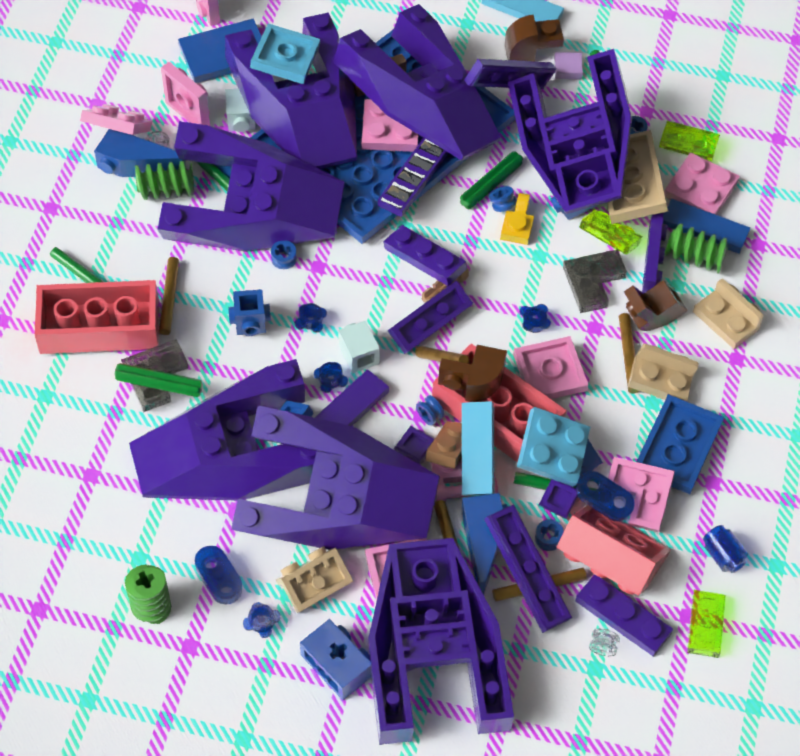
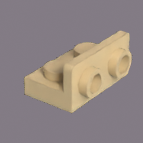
M723 278L717 282L715 290L694 305L693 313L733 349L758 332L763 319V314L759 308L745 299L734 285L729 284Z
M644 343L634 358L627 387L664 400L669 394L687 402L692 377L697 371L699 363L686 356L677 355L657 346Z
M323 546L308 554L310 560L299 566L296 561L280 570L282 576L275 580L278 585H282L296 613L303 611L354 582L336 548L326 551Z

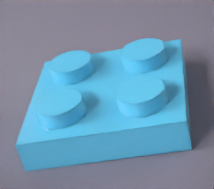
M268 23L252 57L250 68L304 84L319 49L320 39Z
M537 407L532 408L529 413L517 467L572 487L577 485L590 426Z

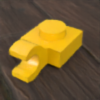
M519 193L515 212L506 211L500 240L528 245L534 216L527 215L529 194Z

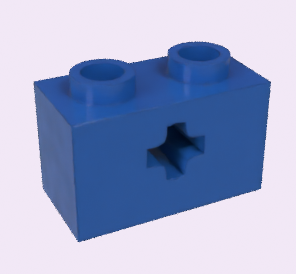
M329 618L300 641V654L343 701L372 677L370 654L362 647L358 649L351 642L352 638L349 632L342 625L336 626Z

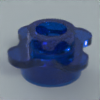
M314 303L301 305L298 309L299 318L295 320V327L299 330L304 328L312 330L314 333L322 331V321L327 316V311Z
M538 304L533 307L522 306L519 314L523 317V329L532 333L548 329L551 325V321L547 318L546 314L548 307L544 304Z
M326 362L314 371V378L319 380L321 384L320 390L324 393H329L336 387H345L348 384V378L343 375L342 366L338 362Z
M257 602L251 606L248 617L243 620V627L247 631L253 630L259 633L261 638H268L272 635V627L280 621L281 616L278 610H272L270 606ZM264 618L265 621L259 622V619Z

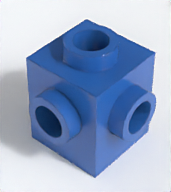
M263 290L233 291L234 306L228 307L230 324H236L237 335L255 336L266 333L265 322L271 321L270 304H264Z

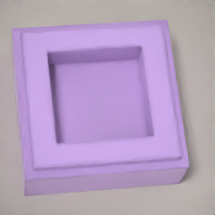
M555 52L554 66L557 68L555 79H582V53Z

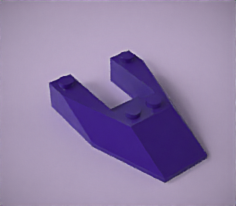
M420 4L399 13L391 35L422 65L408 73L402 70L363 30L359 29L340 38L333 63L390 118L460 160H464L501 140V136L476 87L468 86L464 81L468 73L438 22Z
M329 12L303 18L302 34L320 39L319 49L312 63L317 73L307 75L304 84L288 79L274 82L271 74L250 68L252 57L258 46L251 29L225 35V58L248 108L249 115L282 151L318 169L357 160L355 89L352 80L333 63L340 37Z
M614 48L587 57L598 102L547 117L542 91L534 73L507 81L522 150L566 214L622 198L632 117L621 67Z
M179 121L174 149L179 159L232 167L224 211L163 202L157 227L163 239L248 252L272 248L274 243L278 241H290L293 244L334 238L336 236L345 187L344 181L268 143L208 125Z
M297 359L266 366L131 441L129 446L142 497L237 501V499L246 500L309 484L316 451L284 444L258 450L255 438L251 437L252 427L248 417L256 415L258 406L280 409L286 400L305 403V385Z
M263 406L257 407L251 437L316 451L304 512L237 499L231 530L317 548L324 546L327 550L426 539L428 537L440 480L439 475L354 426Z
M446 538L389 544L368 637L379 745L412 742L414 724L406 669L467 663L477 733L487 734L511 731L514 713L499 623L454 539Z

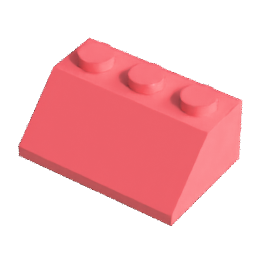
M591 503L572 515L556 547L563 551V555L569 560L584 563L598 577H608L618 583V587L622 591L632 595L637 594L638 596L647 589L672 550Z

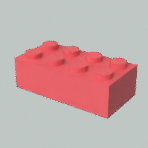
M156 280L37 285L34 335L39 353L159 349V297Z
M472 343L461 353L468 356V364H472L476 346ZM506 367L498 390L487 399L475 401H492L494 403V446L517 463L530 410L537 407L562 417H566L567 412L566 409ZM437 377L433 382L432 396L441 404L445 411L462 422V403L470 402L465 401L466 390H452L439 385Z

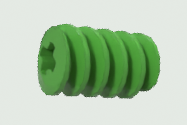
M180 161L178 169H175L173 163L169 162L167 170H164L162 164L158 163L156 171L152 170L150 164H146L144 172H141L139 166L135 165L137 192L141 193L144 200L148 199L150 191L155 199H159L162 190L166 198L171 197L172 190H175L176 195L181 197L183 189H186L189 196H193L194 176L192 161L188 169L184 161Z
M680 223L675 230L673 229L669 237L664 256H667L673 250V259L678 260L684 254V263L687 264L695 257L696 267H700L706 261V270L710 271L716 264L717 274H719L728 250L727 238L724 237L717 244L716 234H712L708 240H705V231L703 230L695 237L694 227H690L686 233H683V224Z
M147 564L130 570L125 579V587L132 614L142 622H149L151 624L162 623L169 616L172 607L165 572L158 567Z

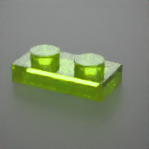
M667 120L659 148L689 155L691 152L705 160L713 161L720 134Z
M593 210L582 218L579 226L580 229L625 255H628L637 248L643 237L627 225L620 223L611 224L610 216L605 212Z
M699 590L693 591L687 653L719 658L721 654L726 595Z

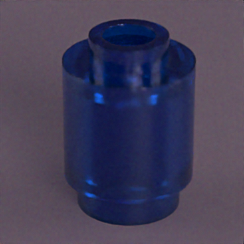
M724 525L714 527L703 537V541L706 543L705 549L722 572L730 571L735 573L747 563L745 559L748 556V552L730 529H726Z

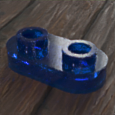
M597 471L585 472L578 479L576 494L581 501L612 521H623L631 515L635 502L633 496L627 490ZM595 482L598 485V489L590 490L587 483ZM621 499L624 502V507H616L614 500Z
M210 545L201 548L195 555V568L211 596L220 604L236 602L242 595V581L228 557L217 546ZM211 562L217 564L214 568L206 567ZM224 587L232 588L229 593L221 591Z

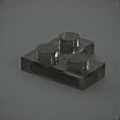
M618 249L563 261V270L580 314L607 308L609 299L602 283L624 279L627 275V270Z
M177 339L121 359L123 364L171 374L188 368V362ZM131 384L143 413L172 402L169 391Z

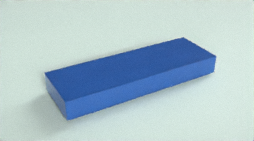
M672 198L667 206L668 211L664 212L663 224H667V228L675 230L682 223L683 233H686L690 227H694L695 237L702 230L705 231V240H708L712 234H716L717 244L725 237L727 238L728 250L738 254L741 253L751 228Z

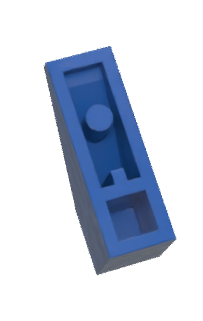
M108 129L94 150L97 168L107 174H115L120 177H136L135 165L139 166L141 172L145 171L146 164H150L153 171H156L158 163L162 164L164 170H167L169 162L173 163L175 169L179 168L180 161H184L186 165V160L179 159L175 150L112 129Z
M499 493L462 498L461 515L473 574L483 595H485L499 550L484 519L508 507L507 504L501 503Z

